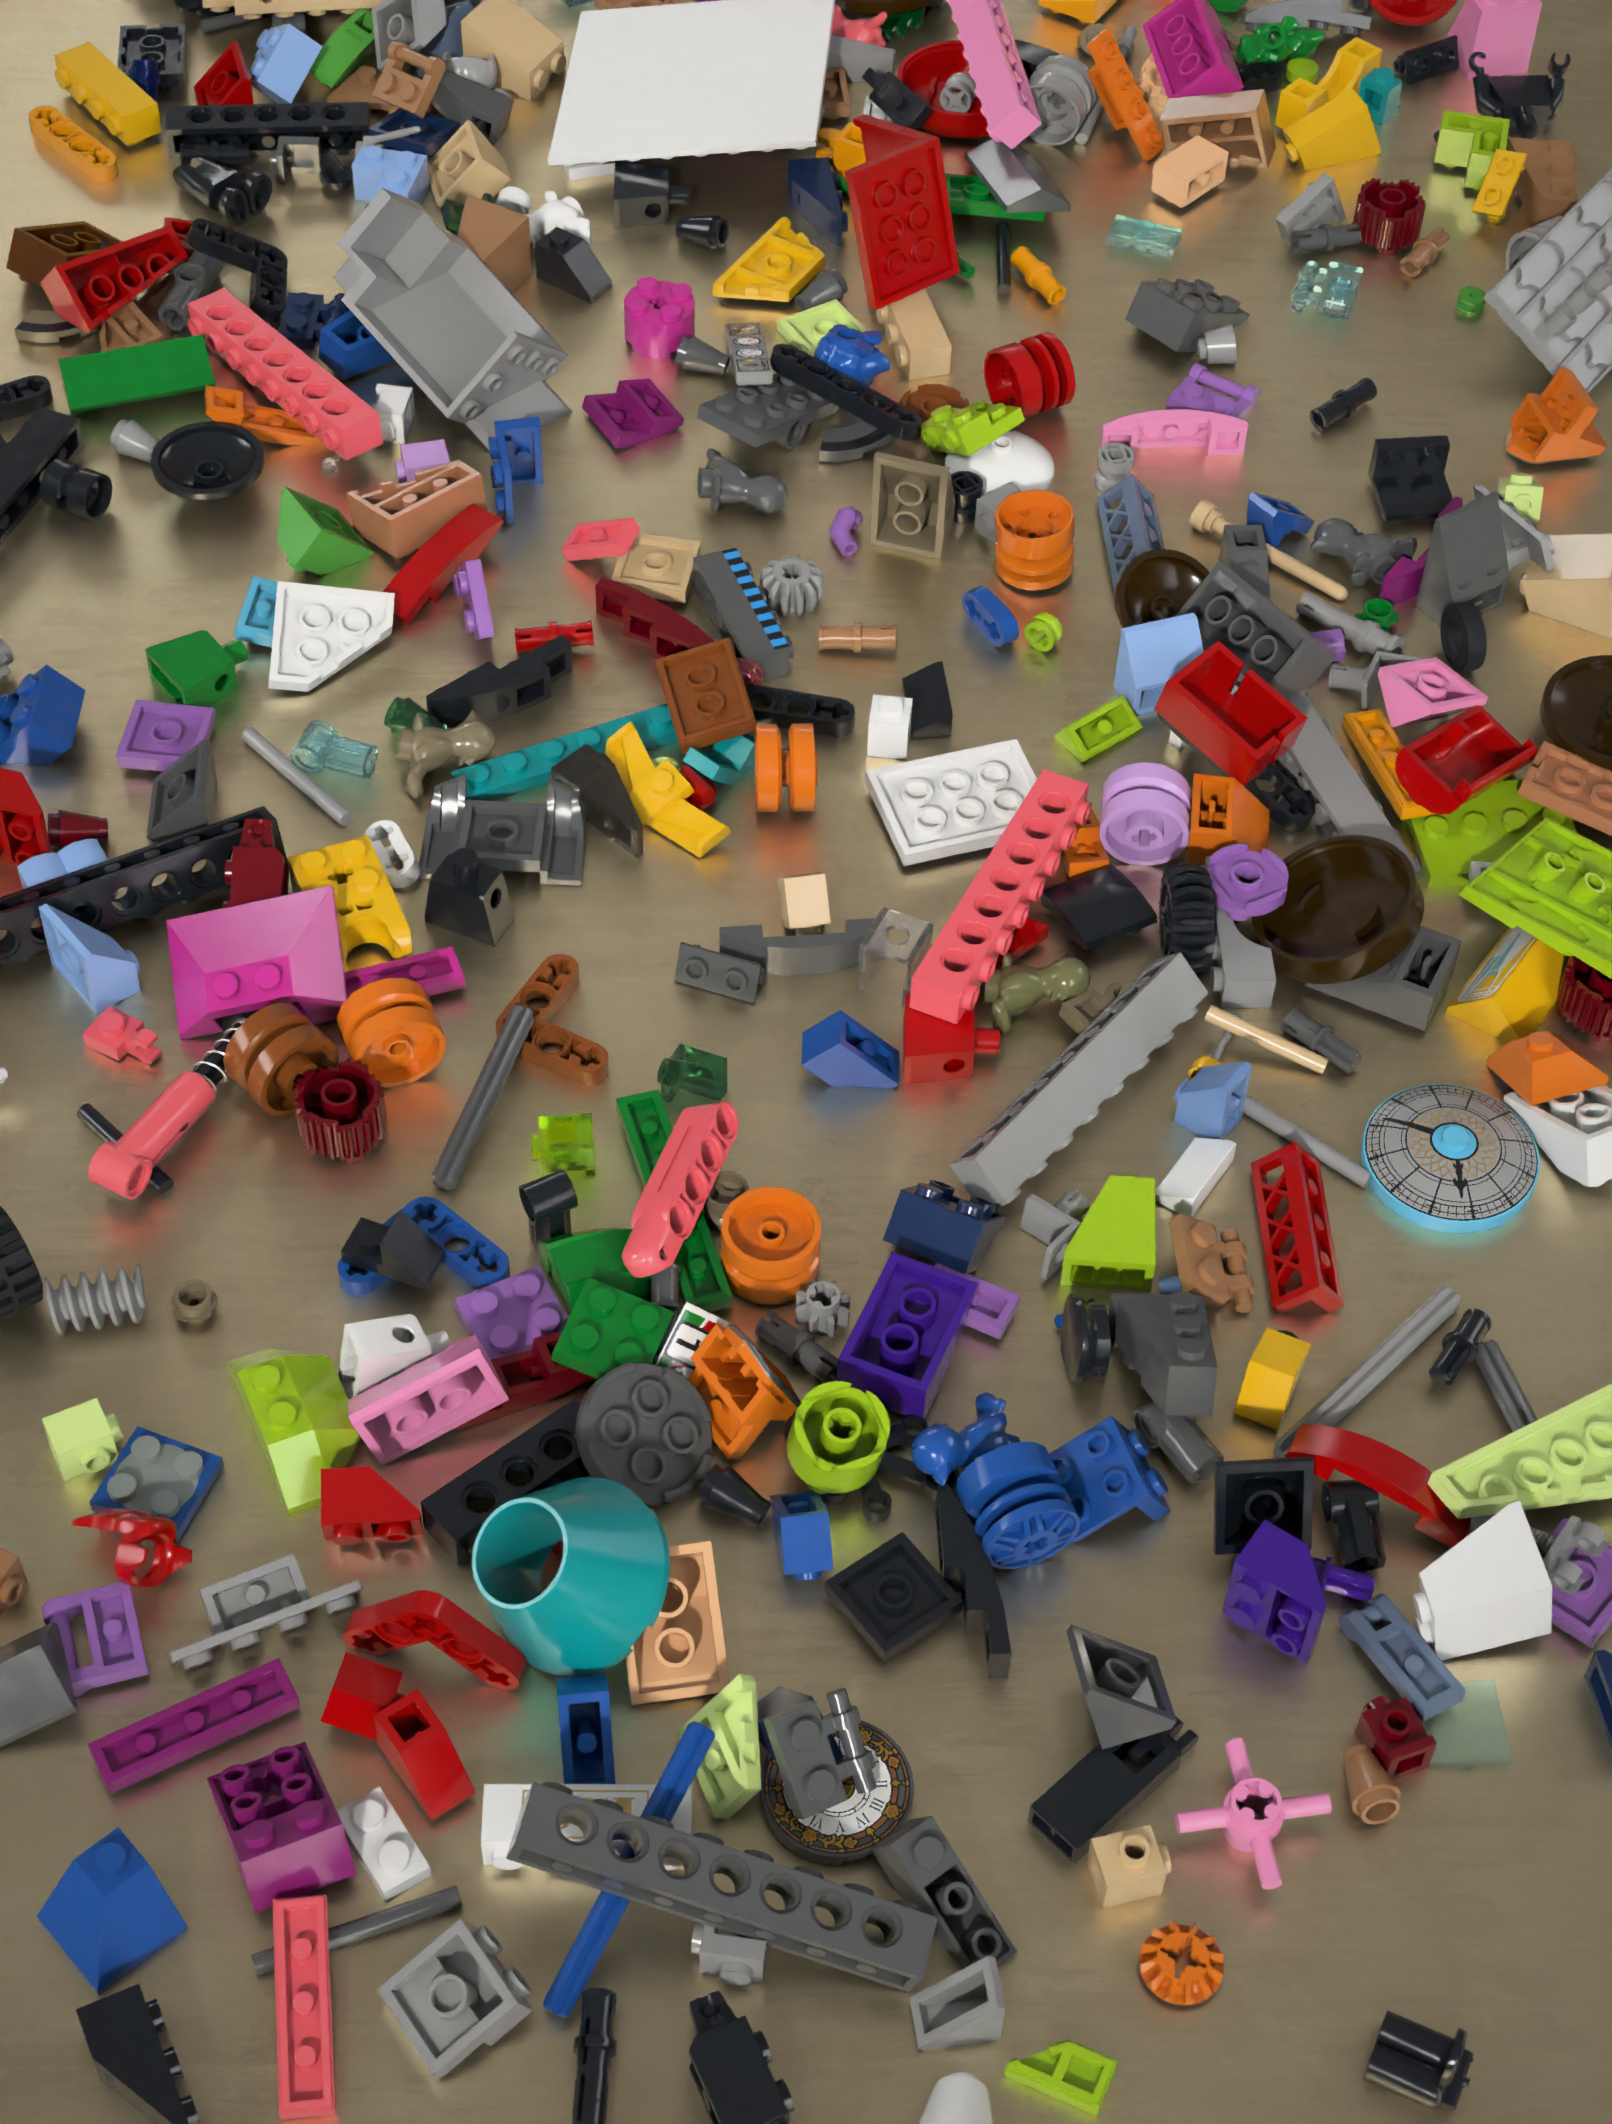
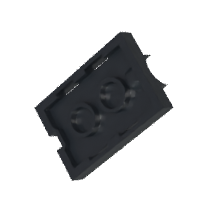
M159 24V28H147L146 25L120 26L117 67L141 89L147 84H157L166 93V86L185 85L186 24Z

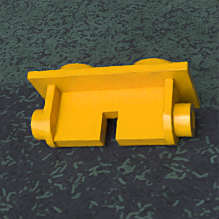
M1496 150L1471 210L1472 212L1486 214V220L1494 224H1498L1500 219H1504L1506 215L1504 213L1519 175L1525 169L1524 163L1528 156L1526 153Z

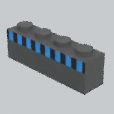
M737 548L693 557V587L720 639L730 637L737 661L750 662H739L738 664L746 663L751 666L754 664L760 671L759 679L749 684L789 675V659L794 656L791 639L788 635L784 636L781 632L779 618L775 610L770 611L768 608L763 587L761 585L757 586L753 580L750 563L743 561ZM747 665L739 666L740 672L742 669H747L749 671L748 675H744L741 673L742 678L745 679L743 680L745 683L752 682L758 678L759 673L756 669V678L750 681H746V679H750L754 676V670Z

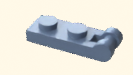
M1379 1594L1367 1601V1607L1359 1611L1352 1608L1339 1616V1624L1345 1636L1349 1640L1358 1643L1402 1698L1407 1697L1422 1723L1463 1701L1464 1687L1386 1595ZM1377 1624L1380 1627H1384L1375 1631L1372 1626Z

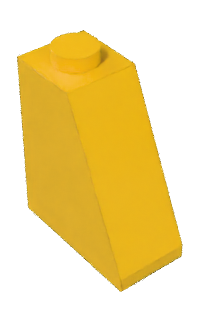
M1350 88L1283 129L1287 144L1283 145L1288 158L1292 163L1298 161L1305 171L1373 157L1382 153L1368 106L1353 88Z

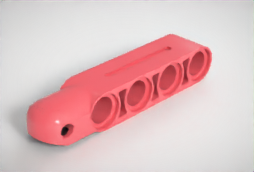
M723 1101L687 1107L681 1112L632 1214L633 1230L623 1249L622 1260L624 1266L633 1277L642 1278L650 1276L670 1267L674 1263L684 1239H687L691 1234L738 1133V1116L734 1107L729 1102ZM660 1253L665 1255L663 1260L660 1257Z

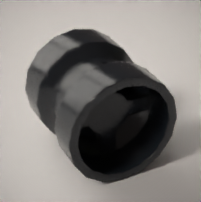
M955 472L951 474L955 498L954 522L959 524L974 522L976 502L983 493V480L973 472Z

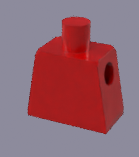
M905 994L903 1016V1084L969 1078L973 1073L974 1054L999 1055L1000 1029L975 1028L974 1008L971 1011L966 1009L959 1022L954 1024L910 1008V994Z

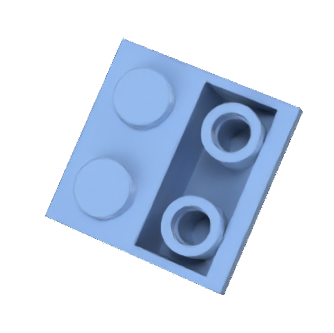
M1195 613L1121 628L1114 687L1119 696L1122 694L1125 696L1136 716L1156 712L1154 709L1166 682L1204 652L1198 619Z

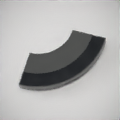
M862 419L845 427L825 428L819 450V461L843 462L862 458L865 452L877 447L879 449L884 448L895 437Z

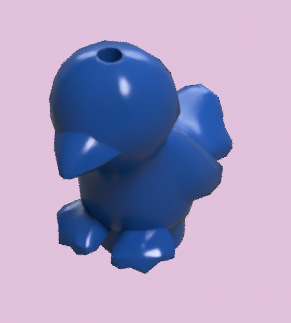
M987 1392L978 1395L975 1401L977 1421L965 1426L959 1433L950 1428L947 1423L943 1425L934 1423L917 1434L911 1447V1457L915 1466L923 1473L933 1476L935 1482L944 1486L947 1478L956 1468H966L981 1455L1000 1446L1020 1442L1018 1436L1005 1432L1007 1417L1002 1412L1006 1406V1401L1002 1398L997 1399L993 1394Z

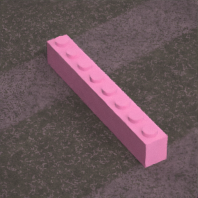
M946 0L952 8L953 14L951 17L959 30L957 36L965 49L963 55L970 65L968 72L976 84L974 91L981 100L982 107L980 110L988 123L986 130L995 142L1000 143L1002 141L1012 150L1040 126L1042 122L1002 1Z

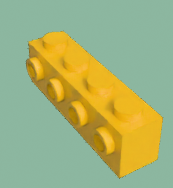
M90 42L55 55L57 69L54 73L59 86L62 89H66L78 104L86 107L96 120H100L108 128L113 136H117L129 146L140 143L144 139L162 132L158 103Z

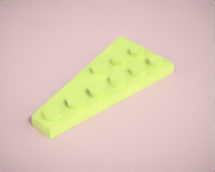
M1612 1383L1432 1472L1427 1484L1457 1519L1497 1514L1510 1503L1517 1501L1521 1502L1523 1510L1612 1498Z

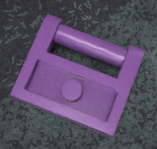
M1195 363L1189 375L1167 398L1166 410H1201L1225 414L1243 420L1257 404L1261 390L1252 385L1242 386L1208 372L1206 366ZM1201 384L1204 385V386H1207V387H1209V388H1211V389H1214V390H1216V391H1219V392H1221V393H1223V394H1226V395H1228V396H1224V395H1221V394H1219V393H1216V392H1214V391H1212V390H1209V389H1207V388H1204V387L1201 386Z
M118 1582L54 1598L43 1604L42 1614L44 1623L47 1625L55 1622L59 1627L75 1698L84 1695L89 1689L149 1674L131 1586ZM84 1615L93 1664L79 1668L70 1622L74 1617Z

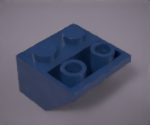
M930 1180L929 1184L918 1183L916 1186L901 1189L883 1240L967 1274L978 1269L1003 1226L1006 1216L994 1212L996 1205L992 1202L975 1196H971L970 1200L967 1201L953 1195L954 1187L940 1181Z

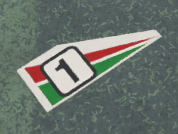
M686 1302L655 1365L663 1368H673L680 1365L684 1377L688 1379L697 1367L691 1360V1356L715 1324H721L725 1329L730 1322Z

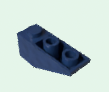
M828 157L788 159L787 189L792 209L835 246H842V232L848 231L847 212L843 211L842 191H838L837 171H831Z

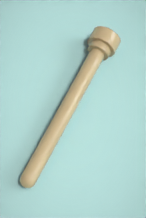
M1205 499L1197 504L1189 520V525L1202 533L1206 531L1213 533L1216 531L1223 535L1224 525L1234 524L1222 518L1223 514L1219 512L1218 506ZM1266 543L1269 562L1338 601L1346 599L1348 596L1346 587Z

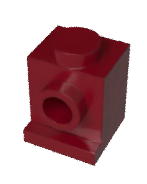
M1382 1695L1368 1702L1363 1708L1364 1712L1361 1713L1355 1733L1361 1744L1370 1746L1372 1752L1391 1779L1395 1780L1428 1768L1437 1743L1432 1735H1427L1407 1697L1393 1702L1389 1695Z

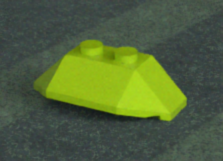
M270 1347L227 1362L231 1377L288 1514L320 1504L321 1469L348 1467L361 1438L348 1417L347 1401L349 1399L330 1356Z

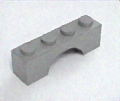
M1206 856L1205 868L1208 867L1211 856ZM1239 877V881L1243 883L1254 882V880H1245L1243 877ZM1214 904V918L1216 921L1214 924V950L1212 952L1214 966L1210 970V987L1212 992H1218L1220 1009L1271 1008L1276 985L1271 948L1258 945L1244 937L1235 926L1238 921L1230 919L1226 915L1225 910Z

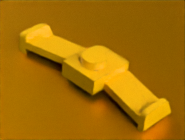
M628 722L608 738L605 755L628 800L630 812L642 825L650 826L699 858L731 833L727 825L720 823L685 801L686 798L694 793L691 784L668 759L655 768L632 722Z

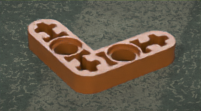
M554 954L547 957L499 1015L496 1021V1037H498L513 1006L519 1004L523 1007H528L533 1011L534 1022L517 1056L578 1084L594 1086L602 1083L609 1074L608 1053L606 1049L591 1040L550 1023L579 986V966L577 961L570 955ZM553 975H554V976H558V977L556 978V980L554 981V987H552V986H553ZM540 997L549 1001V1004L542 1008H532L527 1005V1002L533 998ZM548 1042H557L563 1045V1049L557 1053L544 1052L541 1050V1047Z

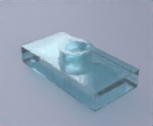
M1117 215L1108 232L1107 244L1172 259L1181 240L1182 229L1156 224L1150 220H1139Z

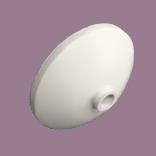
M1013 430L1006 432L970 456L947 453L945 459V467H950L951 474L959 471H969L980 476L983 480L982 496L1009 482H1012L1022 491L1035 489L1047 491L1054 477V462L1047 449L1032 437Z

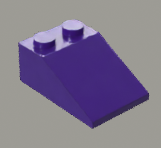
M892 1252L838 1358L837 1381L852 1383L851 1387L865 1393L866 1390L870 1391L889 1410L905 1416L916 1415L925 1420L944 1379L977 1292L978 1283Z

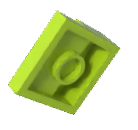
M978 401L962 409L946 405L934 410L931 413L932 417L921 424V436L931 451L970 456L1026 420L1020 407L1005 406L1003 403L988 404L984 401Z

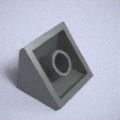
M207 739L201 740L153 780L146 838L152 842H161L213 824L217 777L211 742Z
M55 1622L49 1623L0 1647V1747L78 1711L59 1627Z
M1074 1625L1068 1628L1066 1633L1102 1750L1173 1728L1177 1720L1155 1655Z

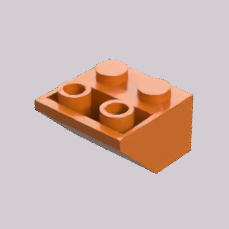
M1194 773L1189 814L1190 834L1185 850V862H1193V864H1203L1205 866L1206 856H1212L1219 849L1234 844H1248V850L1259 853L1262 852V848L1268 850L1270 810L1234 777Z

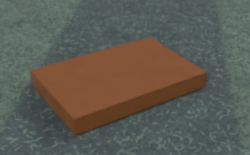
M730 637L654 660L682 753L688 752L690 747L699 749L755 731L756 719Z

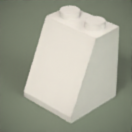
M1520 1501L1507 1505L1419 1573L1420 1593L1413 1594L1414 1605L1418 1617H1414V1623L1418 1634L1431 1646V1649L1441 1661L1550 1634L1552 1631L1553 1586Z

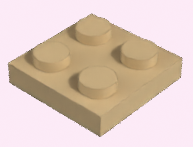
M638 533L632 542L631 549L625 555L618 557L611 580L636 589L654 599L686 603L693 580V557L700 556L701 541Z

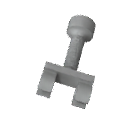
M1496 1514L1471 1517V1532L1475 1531ZM1574 1515L1570 1517L1557 1538L1530 1527L1538 1550L1546 1554L1543 1558V1563L1551 1584L1562 1592L1575 1595L1585 1579L1579 1577L1583 1570L1573 1562L1568 1561L1576 1547L1590 1556L1600 1557L1609 1544L1608 1541L1603 1540L1607 1532L1594 1523L1582 1522L1579 1517Z

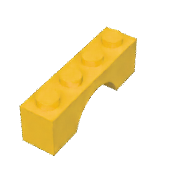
M1355 37L1337 50L1330 69L1317 85L1299 77L1280 91L1275 125L1285 129L1350 88H1353L1359 94L1361 79L1372 70L1380 67L1383 49Z

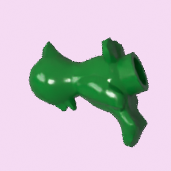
M1285 15L1281 23H1266L1253 30V35H1243L1240 38V43L1237 45L1236 56L1239 61H1245L1247 64H1252L1257 60L1263 63H1277L1287 58L1291 60L1295 58L1309 59L1314 55L1317 46L1325 37V33L1319 30L1299 27L1295 17Z

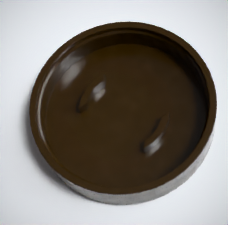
M1343 835L1311 843L1283 859L1282 861L1289 872L1285 902L1270 913L1251 916L1252 925L1260 945L1271 948L1275 969L1297 981L1311 984H1335L1366 976L1396 958L1409 945L1420 927L1424 913V897L1410 860L1398 847L1372 836Z

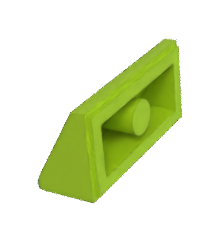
M1122 694L1067 725L1056 733L1054 737L1058 743L1083 763L1144 727Z

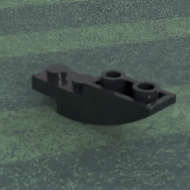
M560 635L519 659L508 663L501 669H498L492 662L488 661L447 685L436 689L426 696L429 725L439 728H455L468 717L472 709L478 713L480 720L485 723L516 714L551 698V683L572 672L571 642Z

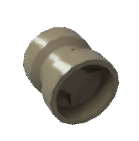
M721 1171L717 1176L704 1204V1217L707 1226L713 1231L721 1233L722 1215L732 1200L749 1190L747 1181L740 1174L732 1171Z

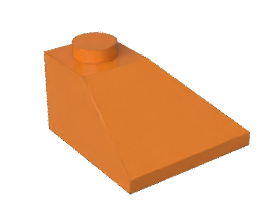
M1549 1030L1534 1032L1527 1037L1510 1041L1487 1058V1066L1531 1106L1608 1084V1075L1565 1038Z

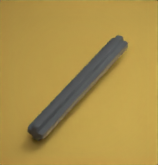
M519 1004L511 1008L432 1173L433 1184L438 1188L446 1190L455 1188L534 1022L533 1011L530 1008Z

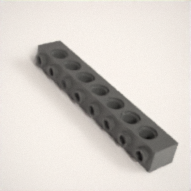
M533 1782L524 1798L506 1859L740 1937L767 1941V1946L908 1993L925 1977L938 1917L923 1913L924 1909L914 1902L907 1900L891 1902L873 1896L874 1892L866 1886L855 1883L840 1885L825 1880L824 1875L813 1868L797 1866L792 1869L774 1863V1858L765 1852L758 1850H745L741 1852L723 1846L724 1842L714 1835L707 1833L691 1835L673 1829V1824L666 1819L656 1816L640 1818L625 1813L623 1808L613 1801L606 1799L589 1801L574 1796L570 1788L559 1783L544 1782L539 1784ZM564 1823L576 1825L582 1831L584 1840L575 1842L567 1839L563 1835L560 1825ZM622 1840L627 1842L634 1851V1858L625 1859L618 1856L612 1848L611 1841ZM673 1857L679 1860L684 1867L685 1875L676 1876L669 1873L663 1865L662 1858ZM720 1873L728 1876L734 1884L735 1892L727 1893L720 1890L714 1882L713 1874ZM772 1890L777 1892L784 1901L785 1909L778 1910L771 1907L765 1899L764 1891ZM815 1907L827 1909L834 1918L835 1926L823 1925L815 1915ZM865 1924L876 1925L882 1931L884 1944L876 1943L868 1937Z

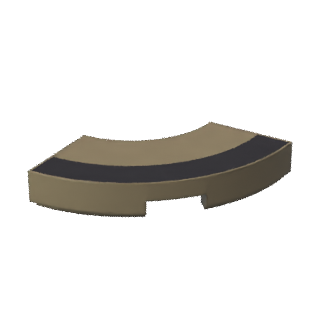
M32 309L15 328L16 339L25 342L58 343L60 342V337L80 333L81 337H84L99 330L100 326L98 325L87 334L58 316L55 310L40 311Z

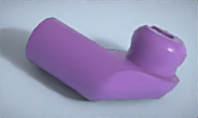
M845 506L839 509L829 529L831 538L843 556H850L856 552L858 545L850 531L859 528L856 522L862 523L863 521L861 512L855 510L852 506Z

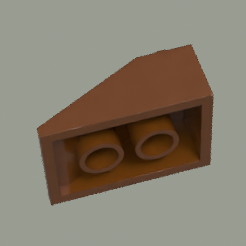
M85 221L14 228L6 268L18 274L19 279L23 282L41 286L40 282L55 266L123 241Z

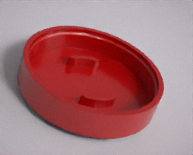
M960 40L937 42L913 51L901 62L897 78L933 109L919 128L930 133L952 138L989 136L986 130L988 123L981 113L980 108L982 104L977 95L966 113L946 111L941 106L939 100L940 93L951 75L959 72L970 75L968 72L970 65L963 55L965 49Z

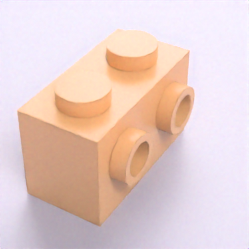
M1197 135L1155 162L1152 169L1153 181L1151 191L1183 208L1225 180L1229 152Z

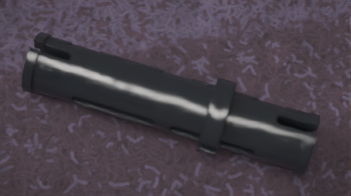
M589 1988L582 1992L580 2033L574 2039L573 2053L577 2055V2074L572 2124H605L609 2070L611 2058L616 2056L617 2041L613 2038V2021L617 1994L612 1993V1990Z

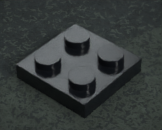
M903 1532L825 1581L824 1592L884 1662L960 1613L963 1608V1600Z

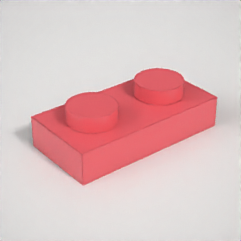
M633 517L577 524L561 551L568 561L592 560L594 558L612 556L619 557L625 555L631 549L632 542L641 528Z

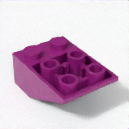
M306 1742L294 1746L281 1747L270 1755L246 1764L232 1765L221 1773L207 1778L255 1913L272 1907L273 1899L298 1897L356 1875L343 1824Z

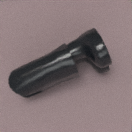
M198 155L191 159L190 166L182 164L173 171V178L182 190L209 209L220 211L222 217L232 223H245L249 218V211L254 214H260L266 207L272 194V182L267 175L257 171L249 174L247 177L243 172Z

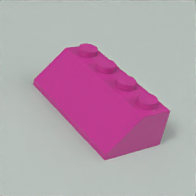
M1176 0L1142 26L1167 98L1239 92L1244 88L1217 13L1207 0Z

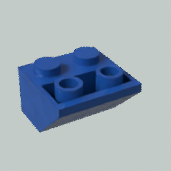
M46 664L34 675L28 674L25 676L18 688L10 695L8 693L0 697V764L48 766L70 749L73 745L85 690Z

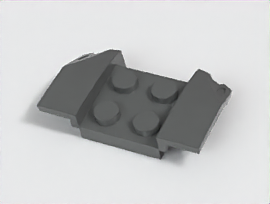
M467 775L459 776L436 785L427 814L419 861L421 871L418 879H431L448 854L454 853L461 848H469L476 852L478 862L497 868L500 871L540 872L541 884L582 886L586 853V815L580 793L548 778L547 803L468 800Z

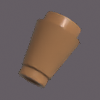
M1358 1744L1348 1748L1343 1753L1342 1759L1352 1811L1367 1824L1374 1825L1389 1821L1400 1811V1790L1372 1752L1370 1746Z

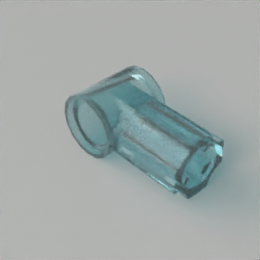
M314 720L307 725L290 752V757L293 763L307 773L316 774L323 768H327L359 778L369 779L374 772L378 753L377 746L339 736L338 732L330 724Z

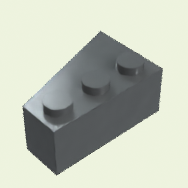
M1175 1292L1171 1295L1111 1293L1109 1307L1111 1347H1119L1124 1354L1123 1363L1129 1370L1136 1369L1141 1375V1386L1164 1415L1212 1417L1217 1363L1204 1297L1194 1296L1188 1292Z

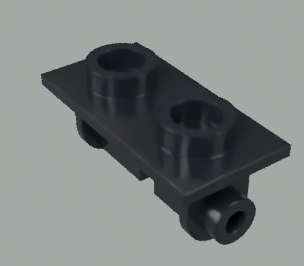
M1457 35L1405 51L1404 54L1399 55L1397 60L1393 62L1394 71L1405 75L1406 84L1409 85L1459 68Z

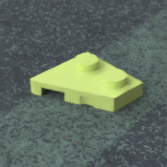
M739 1674L677 1731L681 1739L688 1724L695 1721L709 1727L715 1733V1738L696 1773L715 1818L729 1819L762 1790L756 1681L754 1676Z

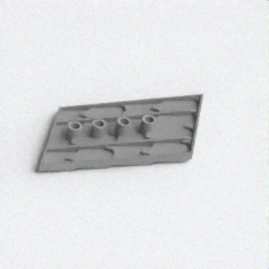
M1612 168L1483 297L1493 309L1497 310L1496 313L1517 336H1520V340L1535 357L1544 363L1543 366L1553 377L1561 366L1574 372L1587 393L1612 369Z

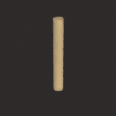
M1210 1006L1204 1019L1319 1074L1324 1072L1329 1061L1328 1058L1216 1006Z

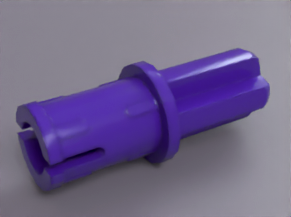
M1327 1556L1326 1560L1312 1557L1322 1593L1323 1590H1327L1365 1602L1372 1598L1376 1583L1372 1575L1330 1564L1332 1557Z

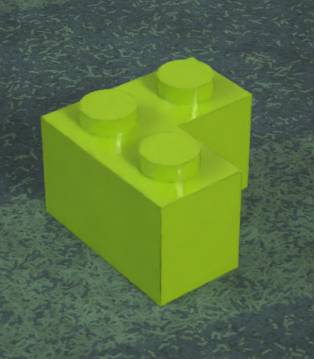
M1444 110L1434 163H1440L1448 167H1467L1464 187H1471L1480 191L1496 150H1506L1510 119Z

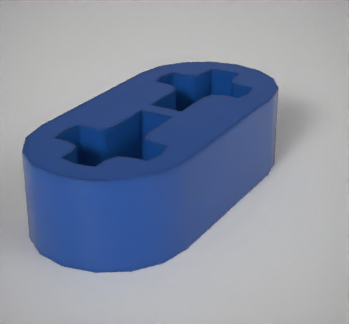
M979 586L963 594L962 605L966 616L993 645L1001 647L1018 639L1019 627L1014 615L987 587Z

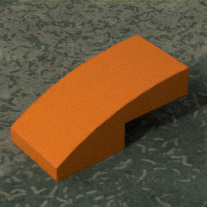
M1091 809L1086 824L1084 826H1077L1076 836L1070 850H1063L1061 853L1069 878L1083 875L1110 864V859L1099 838L1100 823L1093 809Z

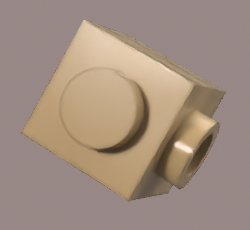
M816 872L778 877L783 926L785 928H795L796 935L820 933V925L831 924L825 873Z
M1151 1825L1091 1838L1086 1863L1102 1909L1162 1895L1166 1876L1171 1873V1860L1165 1843H1157Z

